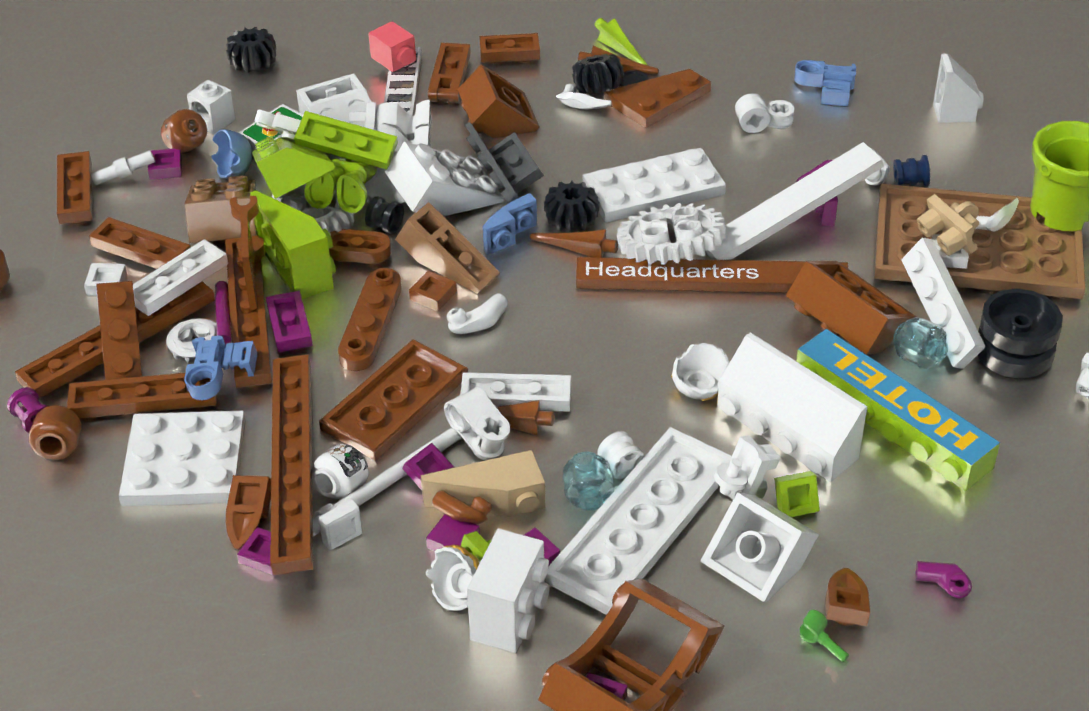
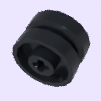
M1016 288L1002 290L991 295L984 303L978 330L986 346L978 354L979 360L991 371L1006 377L1022 379L1036 377L1046 372L1054 361L1057 341L1062 329L1063 315L1059 307L1047 296L1032 290Z

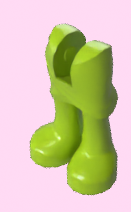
M340 157L339 159L331 160L335 169L306 183L304 190L305 198L312 207L317 209L326 208L334 198L337 185L339 206L346 212L357 213L367 201V190L364 184L375 176L377 168Z

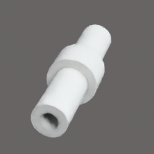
M151 150L129 159L123 157L113 161L114 165L91 173V177L95 185L116 177L123 179L133 175L134 170L154 163L155 158Z

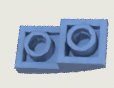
M530 193L502 207L483 225V243L486 255L516 244L515 234L537 226V200Z

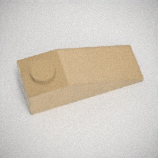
M532 450L421 475L422 496L425 507L434 508L432 500L436 493L442 490L471 506L475 497L480 496L492 504V510L488 513L491 515L509 517L545 508V481Z

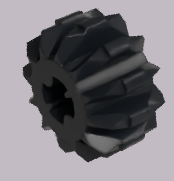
M244 27L243 31H234L233 36L227 38V59L230 65H233L238 71L244 69L246 73H249L251 70L259 72V69H268L270 64L276 62V41L273 35L268 33L267 29L258 30L257 27L252 29Z
M614 54L586 57V59L579 60L572 66L573 82L579 93L592 95L594 93L610 92L611 89H617L624 82L623 65H621L620 58Z
M573 180L569 184L559 182L557 187H550L544 201V211L546 212L549 225H556L558 231L569 229L571 233L574 229L585 231L586 226L594 225L600 208L595 188L587 187L585 182L575 184Z

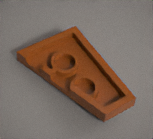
M687 69L612 89L610 92L606 91L604 92V100H610L612 102L611 107L644 128H647L711 91V81L693 70Z

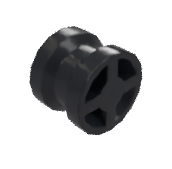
M375 196L367 206L365 224L373 229L381 227L384 232L393 235L402 224L404 207L401 203L395 201L387 203L385 198Z

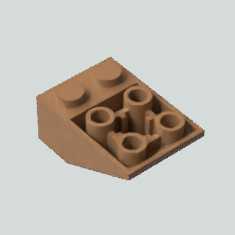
M233 176L228 178V182L216 183L215 179H201L196 181V185H191L184 203L189 243L200 242L204 239L206 241L240 238L241 222L231 214L230 199L237 197L239 205L249 204L250 192L256 191L255 179L248 180L247 176ZM253 218L249 222L251 236H256L257 233L255 221Z

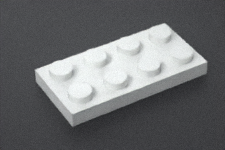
M702 148L689 149L679 153L658 156L653 159L583 174V182L586 183V186L595 188V193L600 202L599 213L605 223L639 215V211L651 212V207L662 209L664 204L674 207L677 203H681V205L725 195L726 192L725 182Z

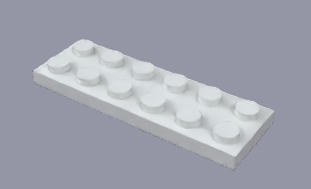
M670 427L549 565L544 579L545 583L607 615L613 606L612 599L619 586L625 583V581L643 579L719 487V484L714 479V472L718 465L730 463L732 456Z

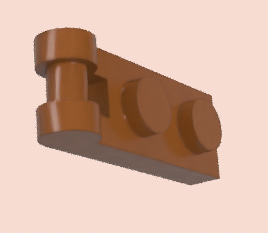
M441 43L428 88V100L430 102L438 103L439 100H449L451 104L460 103V95L457 89L464 82L471 55L470 44Z

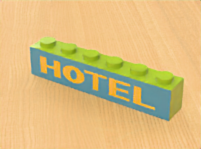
M825 329L798 348L796 362L866 405V424L912 454L917 460L924 462L943 475L948 481L967 491L994 469L1000 445L999 441L828 329Z

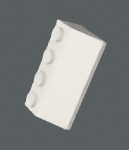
M751 332L747 334L719 380L717 407L722 409L725 414L734 417L749 427L755 434L761 435L773 443L782 452L789 454L807 466L810 471L832 482L859 459L867 406Z

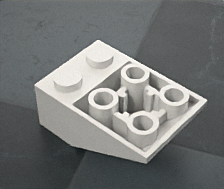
M354 73L296 90L299 113L304 115V112L308 111L348 123L349 112L366 111V102H371L366 89ZM325 153L330 160L340 158L339 156Z
M404 141L390 163L388 170L385 171L411 211L415 213L428 202L443 216L503 203L505 200L497 189L498 185L488 177L482 169L483 164L478 159L472 156H467L466 158L458 156L449 150H435L423 143L416 145Z

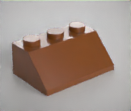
M806 261L786 294V297L795 303L794 308L809 317L814 316L822 322L820 326L824 330L828 329L835 335H840L849 344L866 355L882 353L917 318V316L838 261Z

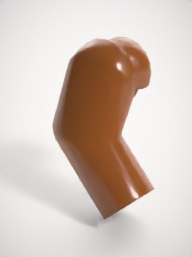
M442 490L437 492L432 500V506L454 520L481 524L488 519L486 516L492 510V504L480 496L473 499L471 506Z

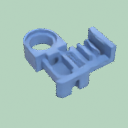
M802 60L796 63L794 80L803 86L822 87L821 104L848 106L850 90L854 89L856 65L835 66L825 64V61Z
M220 335L212 336L211 340L206 341L204 337L192 340L196 352L194 364L187 365L184 377L192 398L207 400L214 397L222 386L224 375L222 368L228 370L230 366V369L233 370L234 366L238 365L240 369H246L248 377L254 376L257 351L253 341L225 344L223 337ZM202 379H211L210 382L204 385L195 386Z

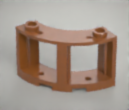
M644 579L625 581L616 590L612 599L613 606L594 633L575 652L555 662L547 669L542 679V686L544 688L538 701L554 711H673L683 698L685 692L680 689L681 685L694 672L700 673L725 625ZM639 599L691 628L681 648L661 676L610 647L624 627ZM594 667L615 681L628 685L627 688L640 695V697L631 703H627L584 676Z

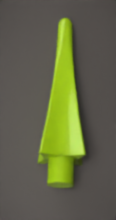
M599 18L595 22V27L600 31L597 41L613 48L632 61L648 65L630 43L615 18L608 23L603 18Z

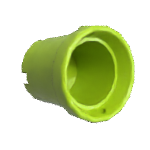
M1060 121L1048 124L1036 133L1032 143V158L1035 171L1030 209L1035 218L1037 212L1045 217L1044 225L1049 228L1061 231L1082 230L1084 222L1089 221V123L1082 121Z

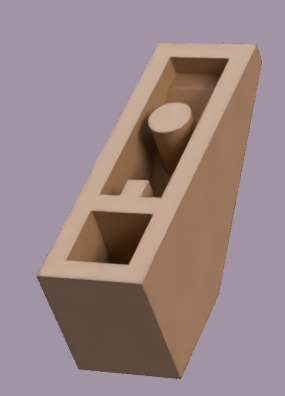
M429 202L407 219L395 239L418 263L448 279L456 281L457 284L476 294L500 274Z

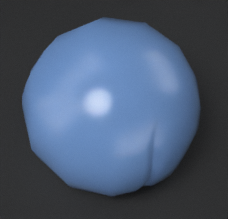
M220 129L212 139L219 147L218 152L211 155V158L218 166L217 173L219 177L228 180L229 177L244 176L252 162V146L244 135L235 131Z

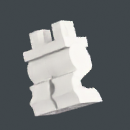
M430 100L418 103L415 115H409L398 103L394 102L382 103L377 106L376 102H366V111L349 112V123L397 136L398 144L392 160L404 141L416 145L423 143L431 147L432 117Z

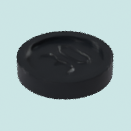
M638 70L625 71L623 75L624 82L619 87L648 80V76Z

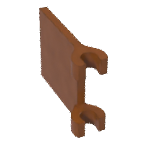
M250 196L249 204L239 205L237 197L230 199L231 214L241 222V240L237 241L238 256L243 264L250 310L257 309L256 263L265 255L263 238H256L257 244L253 247L249 223L259 213L258 200L256 196Z

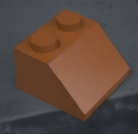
M483 64L457 89L462 100L461 106L469 117L468 122H471L479 134L484 132L495 139L507 137L514 132L516 135L535 132L540 128L525 92Z

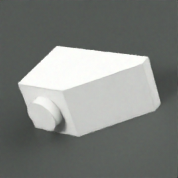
M941 54L933 103L938 122H976L977 111L983 107L982 91H978L974 78L949 54Z

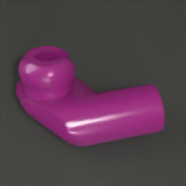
M916 562V581L936 582L950 596L955 598H964L971 592V580L956 564Z

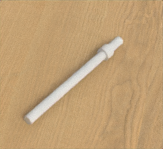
M451 427L334 505L328 503L316 511L313 518V536L321 532L319 516L351 499L358 506L362 505L406 476L407 473L402 469L404 464L430 443H433L442 452L462 438L461 435Z

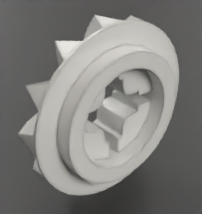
M197 318L177 324L167 335L168 351L173 353L175 359L184 358L189 363L196 356L191 342L192 336H195V338L204 337L205 341L211 340L212 336H217L216 323L208 319Z

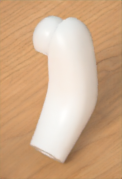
M494 294L485 303L472 311L465 313L462 308H453L447 314L448 328L456 334L473 333L490 328L499 320L508 306V301L505 296Z

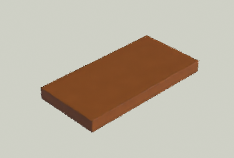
M413 339L319 420L320 430L344 444L355 447L363 455L376 462L462 383L463 373H468V368Z

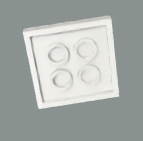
M244 411L134 414L119 491L121 506L228 503L233 475H239L245 429Z

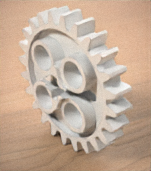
M677 203L674 207L664 204L662 209L651 207V212L639 211V216H629V221H622V227L617 228L618 247L621 250V254H627V259L636 257V262L647 259L648 264H652L657 260L661 261L662 265L666 264L668 260L679 263L681 258L691 261L693 260V255L705 256V250L715 251V245H722V239H726L725 219L722 217L721 212H715V208L706 209L705 205L695 208L694 203H690L686 207H682L681 203ZM669 223L673 225L675 243H670L667 226Z

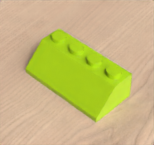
M269 136L255 144L257 149L252 151L255 162L275 199L335 169L333 162L324 152L297 145L295 142L283 138L274 140L273 136Z

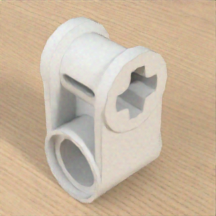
M476 387L445 403L444 411L449 424L461 435L478 458L490 460L502 455L505 448L504 440L507 439L510 432V424L482 388Z

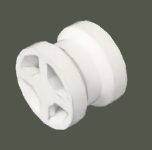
M746 94L736 102L735 112L744 131L757 133L769 125L770 114L764 99L760 95Z
M623 431L615 432L606 437L600 444L597 452L600 460L604 464L609 465L610 472L619 480L625 479L645 456L639 447L633 446V440Z

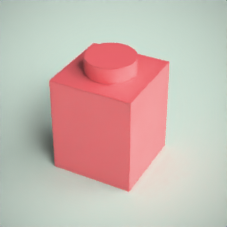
M393 21L369 32L371 58L391 72H395L416 61L414 35Z

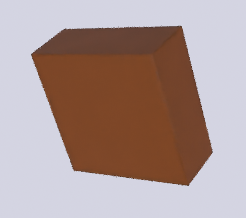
M427 271L409 289L410 300L439 311L457 292L456 281Z

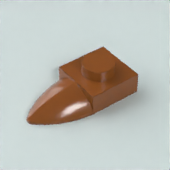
M233 475L225 523L229 539L237 550L246 543L253 531L258 527L261 518L268 517L271 501V478L269 476Z
M849 568L838 570L832 575L828 583L825 597L826 619L845 626H852L854 624L867 626L870 616V603L866 584Z

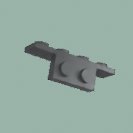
M471 122L465 124L471 134L466 138L476 154L482 151L477 157L487 171L494 170L489 175L493 182L498 185L499 190L505 187L501 194L508 204L520 198L519 192L544 176L515 132L488 149Z

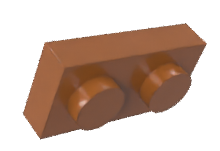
M538 33L479 36L481 63L490 62L496 64L506 61L528 62L540 60Z

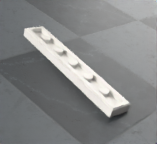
M862 142L725 225L726 239H722V245H715V251L705 250V253L712 260H732L883 168V159Z

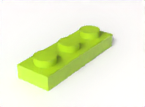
M308 111L304 112L294 136L295 144L386 170H388L398 144L397 136Z

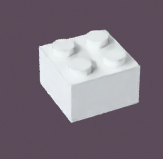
M497 529L467 587L471 641L516 654L522 640L530 638L535 624V612L537 608H544L549 594V586L545 585L544 581L549 566V560L544 558V541Z

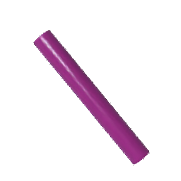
M218 281L215 284L217 336H222L225 344L231 343L228 283Z

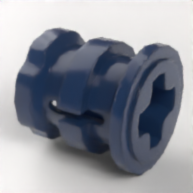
M922 155L918 161L915 158H907L906 162H901L900 159L894 160L893 175L895 185L903 186V184H908L909 186H917V183H923L924 187H929L930 166L927 155Z

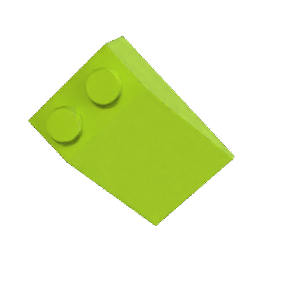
M257 190L250 192V196H256L258 200L259 213L254 218L257 236L259 235V238H263L265 255L290 292L300 291L303 300L334 289L332 274L336 273V267L329 253V249L333 247L329 231L326 228L322 229L315 218Z

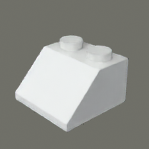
M737 492L701 562L761 601L768 602L801 569L819 534L759 497Z

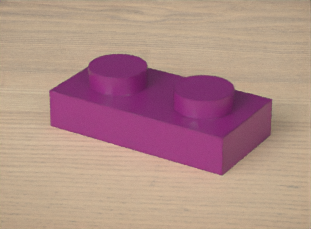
M300 291L267 296V309L278 353L313 346Z

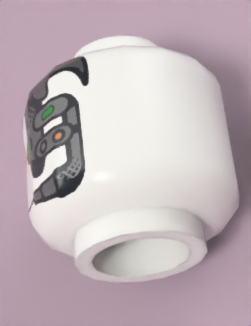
M344 443L337 444L314 461L312 479L315 488L322 495L340 500L366 483L369 475L368 464L365 456L355 447Z

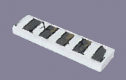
M415 47V62L395 72L390 70L388 72L384 103H398L409 115L415 114L422 47Z

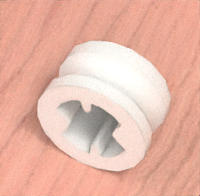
M775 100L767 105L766 108L770 114V127L785 129L792 125L794 106L784 100Z

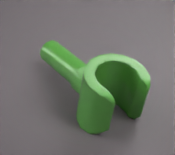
M810 610L800 627L801 638L808 643L818 641L842 663L845 662L849 654L824 632L828 625L826 617L817 610Z

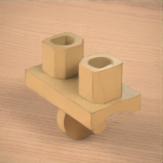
M935 194L928 198L929 210L917 218L920 232L928 238L942 230L943 233L936 237L940 249L948 256L962 248L969 255L976 251L978 247L972 241L974 229L979 225V221L976 219L978 207L970 201L960 205L955 202L949 207Z

